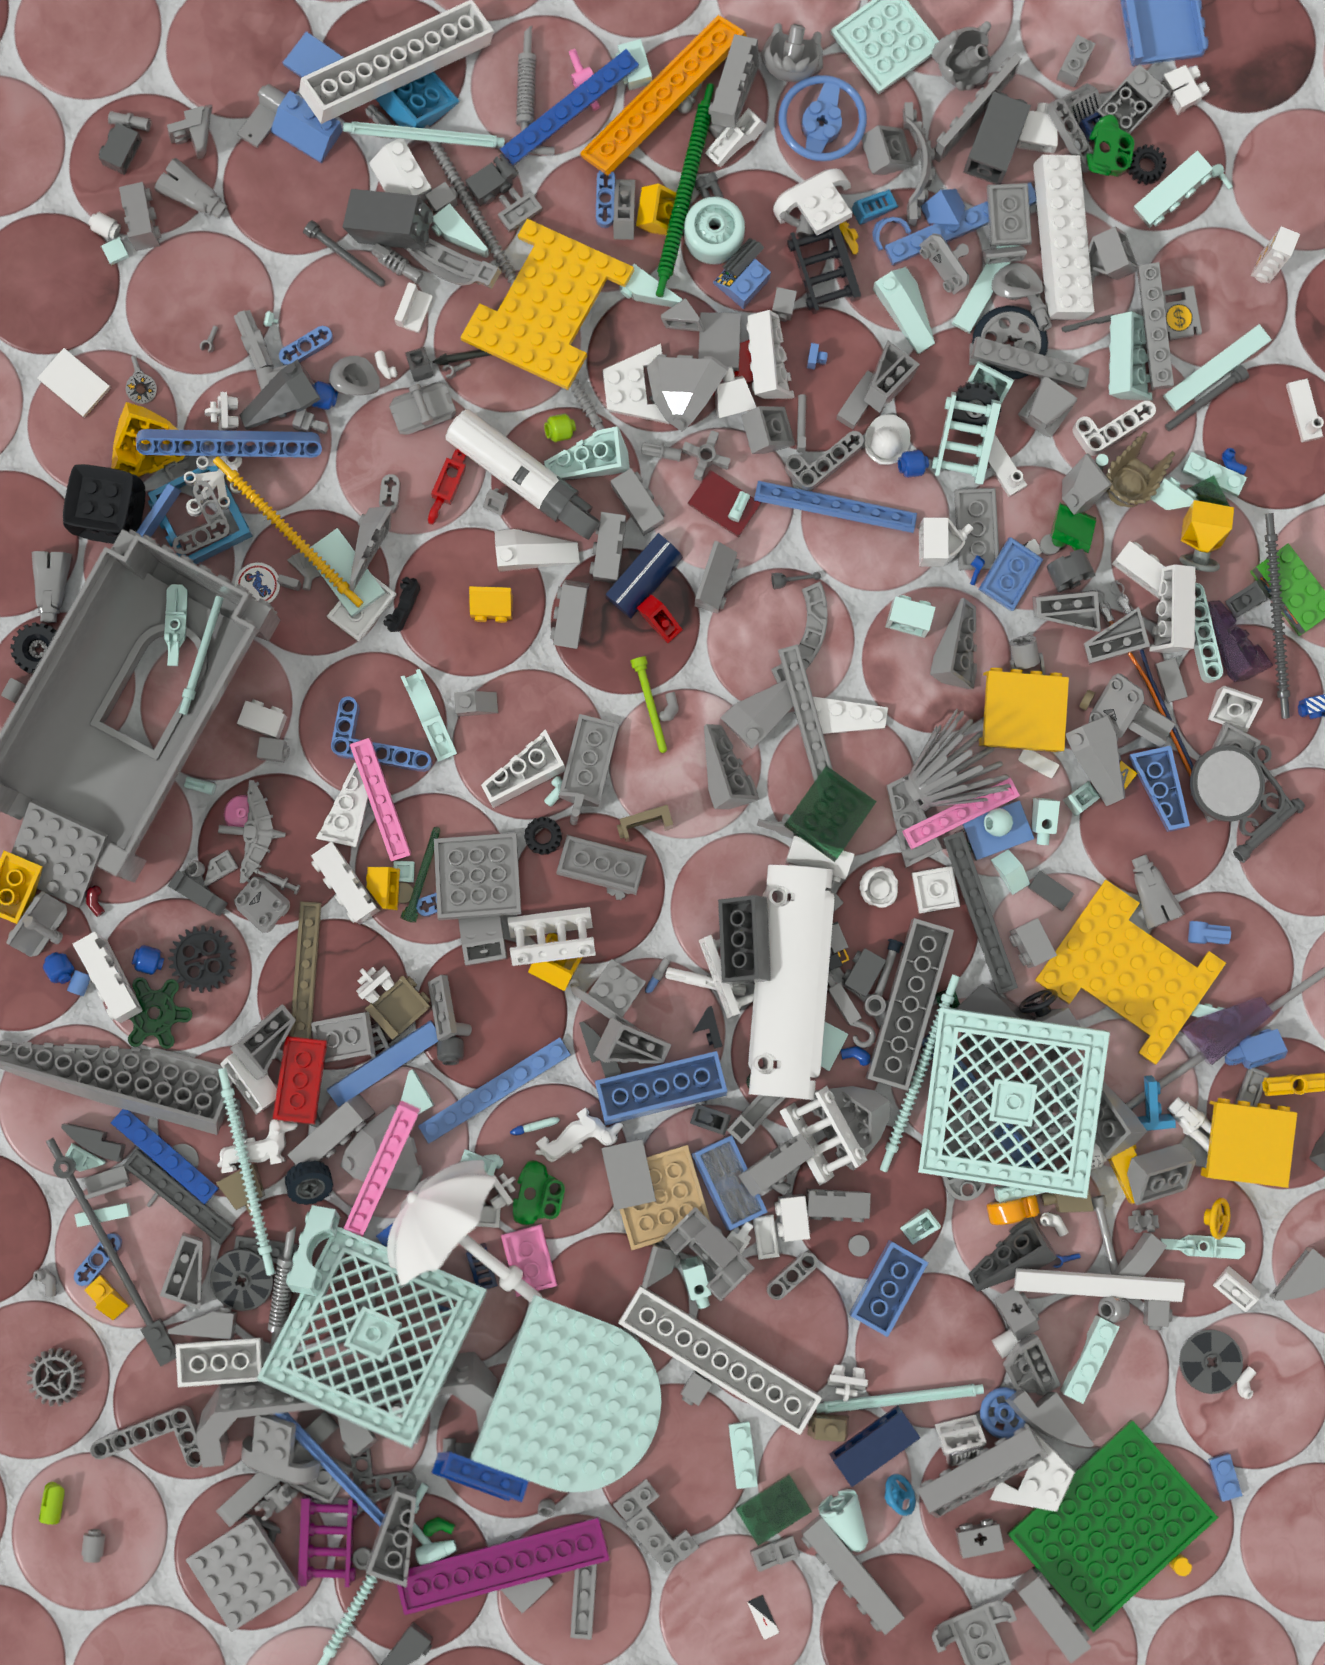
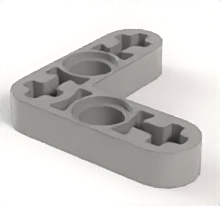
M197 481L193 485V494L207 523L174 538L173 548L178 554H187L221 539L229 533L230 527L210 484L206 481ZM198 486L208 487L206 495L208 498L212 495L213 499H208L201 504L200 500H204L201 493L197 494ZM213 503L217 506L215 514L210 515L206 513L205 507L207 504ZM219 522L221 525H226V527L223 528V533H220L219 530L213 532V535L215 536L213 538H211L210 532L206 528L210 526L211 530H213L217 527L216 524ZM201 530L207 533V539L203 542H199L195 538V534ZM188 535H192L193 542L196 544L195 546H192L190 542L186 544L185 550H182L181 547H176L179 544L178 541L180 539H182L183 542H186L190 540Z

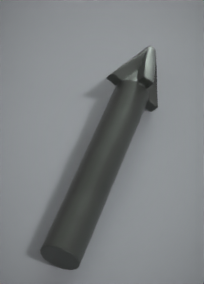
M480 349L451 355L445 353L433 360L432 363L448 365V363L491 356V354Z

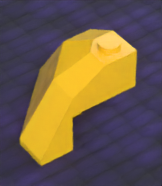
M128 402L125 403L114 438L111 468L126 471L139 477L148 472L151 474L164 468V465L171 462H178L184 459L185 456L143 455L139 453L136 448V435L140 430L178 429L167 419L147 408ZM143 440L141 441V443L149 444L150 441ZM165 440V441H163L162 443L167 445V444H170L171 442L168 441V440ZM191 441L183 442L185 445H190Z

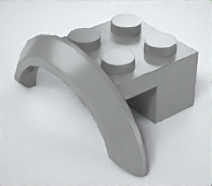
M611 959L588 994L573 984L570 987L573 995L609 1019L612 1017L634 1026L624 1019L623 1016L646 984V981Z

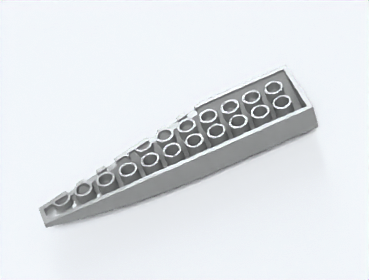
M0 1041V1069L80 1097L218 1135L227 1111L225 1109L226 1103H223L225 1098L221 1096L223 1089L218 1069L223 1067L218 1064L159 1048L145 1050L140 1047L123 1049L119 1048V1046L101 1048L99 1045L64 1044V1046H58L53 1043L37 1045L32 1044V1042L15 1044L12 1041ZM229 1077L230 1086L233 1088L234 1083Z

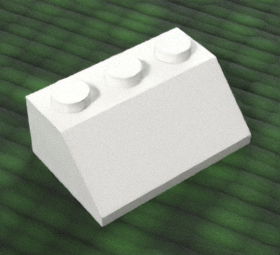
M398 138L385 145L369 162L385 192L418 195L423 202L426 201L425 194L430 192L432 188L404 139Z
M794 836L785 863L789 864V866L833 870L832 881L840 883L841 880H846L854 854Z

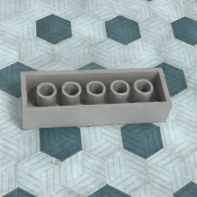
M1020 1428L1014 1432L1015 1436L1009 1439H1000L995 1443L996 1446L990 1450L985 1448L979 1451L977 1457L972 1460L967 1458L958 1463L959 1467L956 1469H947L939 1474L940 1477L934 1481L929 1479L923 1482L918 1492L928 1512L934 1517L939 1518L1047 1458L1048 1456L1036 1434L1030 1428Z

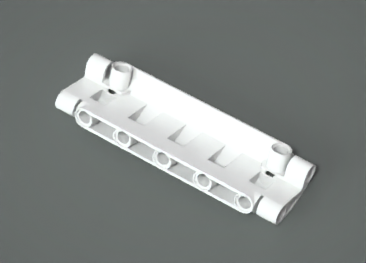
M768 865L767 887L762 897L767 898L771 981L756 982L754 988L748 1065L751 1070L749 1094L814 1100L816 1081L810 1080V1077L817 1078L821 1070L834 911V894L830 891H825L832 888L833 870ZM773 892L777 894L776 902L772 899ZM788 893L791 894V901H787ZM760 1058L763 1060L764 1063L761 1069L758 1066V1061ZM774 1060L777 1061L776 1069L773 1068Z

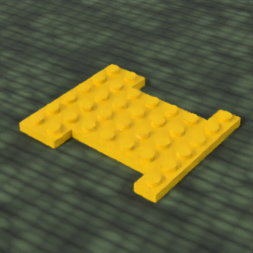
M527 219L518 234V238L534 247L498 311H495L479 303L460 338L465 343L569 390L587 357L586 352L571 346L574 338L605 282L610 280L626 287L634 272V267Z
M1104 880L1055 950L1057 956L1048 960L1034 981L1046 989L1057 991V997L1068 1005L1080 989L1089 993L1149 1035L1138 1051V1054L1156 1065L1219 975L1226 962L1208 951L1199 965L1195 967L1129 921V918L1140 903L1109 881Z

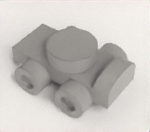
M1139 1210L1132 1211V1216H1128L1129 1229H1134L1136 1233L1145 1230L1150 1233L1155 1232V1229H1159L1158 1215H1153L1152 1210H1146L1145 1216H1141Z

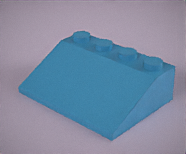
M434 71L376 98V101L399 126L424 128L427 125L430 127L459 103L458 98Z

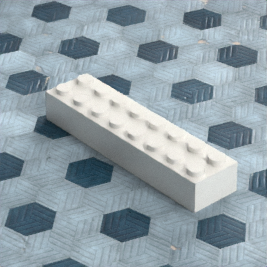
M1042 155L1033 164L1045 301L1048 309L1046 312L1049 320H1085L1094 313L1080 155Z

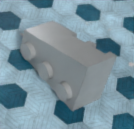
M566 579L562 587H558L557 599H560L559 607L555 606L553 619H557L556 627H552L550 639H554L553 645L574 649L579 647L584 610L587 603V591L589 590L590 583Z
M1092 590L1032 597L1034 617L1101 632L1098 591Z
M800 1133L772 1150L741 1173L739 1178L752 1197L759 1193L763 1196L772 1190L771 1185L774 1183L778 1185L786 1179L785 1175L788 1173L791 1175L801 1168L799 1165L814 1156L815 1153Z

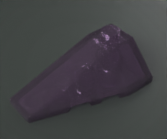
M1220 600L1209 601L1208 607L1215 637L1229 678L1234 682L1246 681L1271 668L1273 664L1259 644L1254 645L1247 636L1250 634L1246 629L1243 630L1235 624L1236 618Z
M1260 996L1206 1016L1198 1017L1182 1029V1032L1206 1063L1213 1065L1274 1014V1012Z

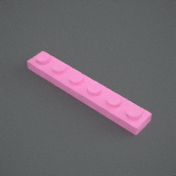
M371 738L351 743L350 747L390 860L394 861L411 855Z
M1009 778L995 785L1009 784L1011 787L1007 788L1009 789L1008 791L973 798H987L988 801L954 805L903 830L902 832L911 850L1019 797L1020 795L1012 779Z

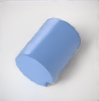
M75 970L67 991L84 996L90 982L89 974Z

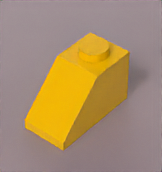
M368 867L366 888L382 909L398 910L400 869Z

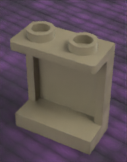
M668 805L619 819L620 824L617 825L620 839L624 838L625 842H629L627 829L662 819L665 831L673 829V821Z
M402 975L394 986L382 994L377 1001L365 1008L392 1040L400 1036L432 1007L429 1004L431 999L424 992L419 993L415 988L417 984L410 976L406 978Z

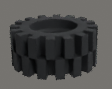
M1146 144L1142 148L1141 146L1133 152L1131 165L1128 168L1130 169L1129 175H1133L1131 178L1133 181L1138 179V184L1142 181L1144 182L1143 185H1147L1148 182L1151 185L1155 180L1157 182L1166 168L1167 164L1165 163L1167 160L1166 157L1163 158L1165 155L1163 151L1159 153V147L1155 150L1153 149L1154 145H1150L1147 148ZM1144 158L1152 160L1154 169L1152 171H1144L1140 167V161Z
M548 817L533 819L531 823L529 822L525 829L524 838L527 846L534 853L548 855L556 851L557 847L560 846L562 832L554 820ZM541 828L548 829L551 832L550 841L545 844L537 842L535 839L537 830Z

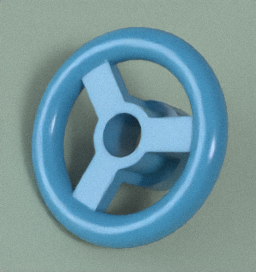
M892 1474L886 1481L885 1500L895 1512L902 1516H909L913 1513L916 1506L914 1490L904 1476ZM896 1480L905 1486L907 1492L900 1488ZM909 1499L908 1509H902L903 1501Z

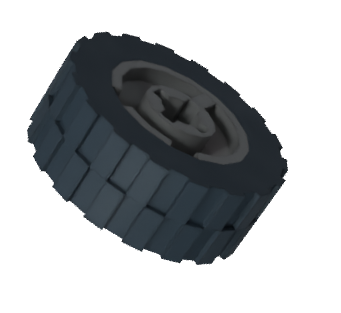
M315 1160L300 1162L296 1166L291 1167L285 1176L288 1197L291 1198V1201L297 1202L300 1205L321 1202L333 1190L331 1172L329 1167L324 1165L323 1162Z

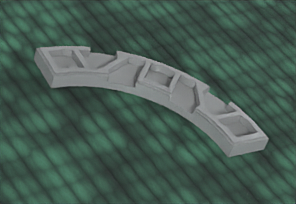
M821 581L802 589L806 603L807 622L799 649L805 670L818 654L827 628V600ZM782 664L771 669L777 683L786 679Z

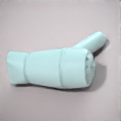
M415 1522L413 1523L412 1533L422 1544L415 1551L416 1560L420 1565L438 1561L457 1551L455 1540L432 1543L423 1534L419 1526Z

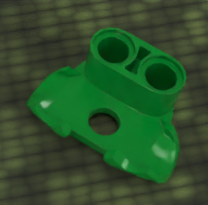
M1106 115L1096 123L1090 135L1091 140L1095 139L1093 154L1087 153L1086 156L1088 169L1093 173L1118 177L1131 165L1134 139L1129 133L1119 128V123L1115 116ZM1100 143H1107L1110 147L1109 152H1102L1099 147ZM1120 143H1123L1125 145V148H1122L1120 146ZM1116 162L1121 163L1122 167H1119Z
M533 1160L527 1162L517 1181L521 1186L518 1199H513V1219L516 1223L522 1225H531L539 1218L555 1219L561 1210L565 1186L561 1181L548 1174L544 1164ZM557 1183V1192L551 1194L549 1191L550 1185ZM529 1187L535 1189L536 1193L533 1199H526L524 1196L525 1190ZM547 1204H553L554 1207L550 1214H545L544 1211Z

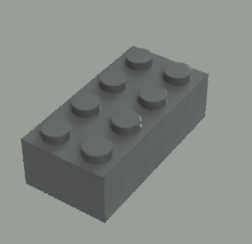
M750 895L719 899L722 983L737 985L771 981L767 898Z

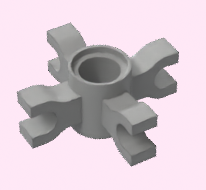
M711 430L707 443L700 447H696L688 442L684 443L682 453L697 458L698 466L693 479L701 481L706 467H710L713 464L723 469H728L731 459L717 455L714 449L719 437L718 432ZM709 452L712 457L705 460L701 457V454Z
M288 1482L284 1483L283 1486L279 1484L269 1491L254 1509L256 1512L261 1508L266 1511L265 1516L262 1517V1520L265 1521L274 1511L279 1513L288 1506L300 1490L292 1489Z

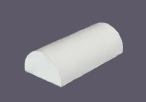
M249 1338L176 1344L178 1387L258 1382L257 1377L266 1362L263 1339Z

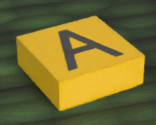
M1120 761V771L1123 774L1125 790L1137 773Z

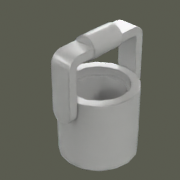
M1025 635L1011 640L1010 647L1013 660H1010L1011 669L1031 668L1040 663L1041 670L1039 671L1042 672V675H1045L1044 659L1042 653L1038 652L1036 637Z

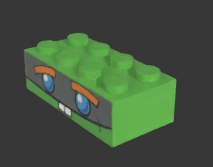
M1288 543L1277 552V556H1279L1277 561L1280 562L1278 564L1280 568L1278 573L1281 574L1278 577L1281 579L1279 585L1282 586L1279 590L1282 591L1280 597H1283L1280 602L1283 603L1281 608L1284 609L1281 613L1298 636H1301L1325 618V590ZM1266 559L1252 569L1250 573L1256 581L1260 579L1269 593L1271 592V589H1269L1271 583H1268L1271 578L1268 577L1270 571H1267L1269 559Z

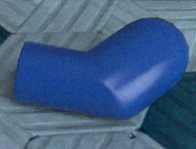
M1227 448L1222 453L1225 467L1244 475L1247 466L1236 462L1235 450Z

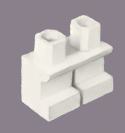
M1184 65L1164 74L1160 81L1169 91L1168 98L1170 97L1169 100L1177 115L1183 113L1192 105H1197L1201 98L1209 92V87L1205 82L1196 85L1194 81L1200 77V71L1197 66L1187 68Z

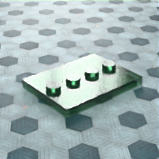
M826 766L784 826L835 862L877 801Z

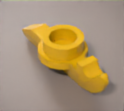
M844 221L839 224L840 231L850 250L856 255L858 253V244L856 242L858 234L854 228L849 229V223Z

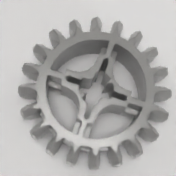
M51 1348L48 1353L46 1351L41 1352V1357L36 1356L34 1358L36 1363L29 1365L34 1371L27 1372V1376L32 1377V1379L27 1381V1384H33L34 1386L29 1392H37L34 1399L42 1396V1404H45L49 1399V1406H53L55 1402L58 1406L63 1405V1400L69 1403L71 1402V1397H77L76 1390L80 1391L83 1388L78 1383L85 1381V1378L79 1377V1375L85 1373L84 1369H78L82 1362L75 1363L78 1356L73 1355L70 1358L71 1351L67 1350L63 1354L62 1348H58L56 1352L54 1348ZM52 1360L61 1361L67 1367L64 1369L59 1368L56 1363L53 1364ZM45 1365L47 1374L46 1378L41 1381V1370ZM64 1372V1374L59 1376L60 1378L52 1380L50 1382L48 1381L49 1379L53 1378V1375ZM69 1373H71V1384L69 1388L66 1389L65 1386L67 1384L65 1378ZM45 1386H53L60 1394L48 1391Z

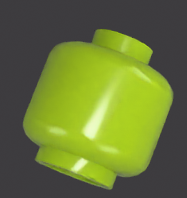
M559 414L548 418L544 424V430L548 439L550 438L553 442H560L572 438L576 425L574 420L570 419L567 414Z

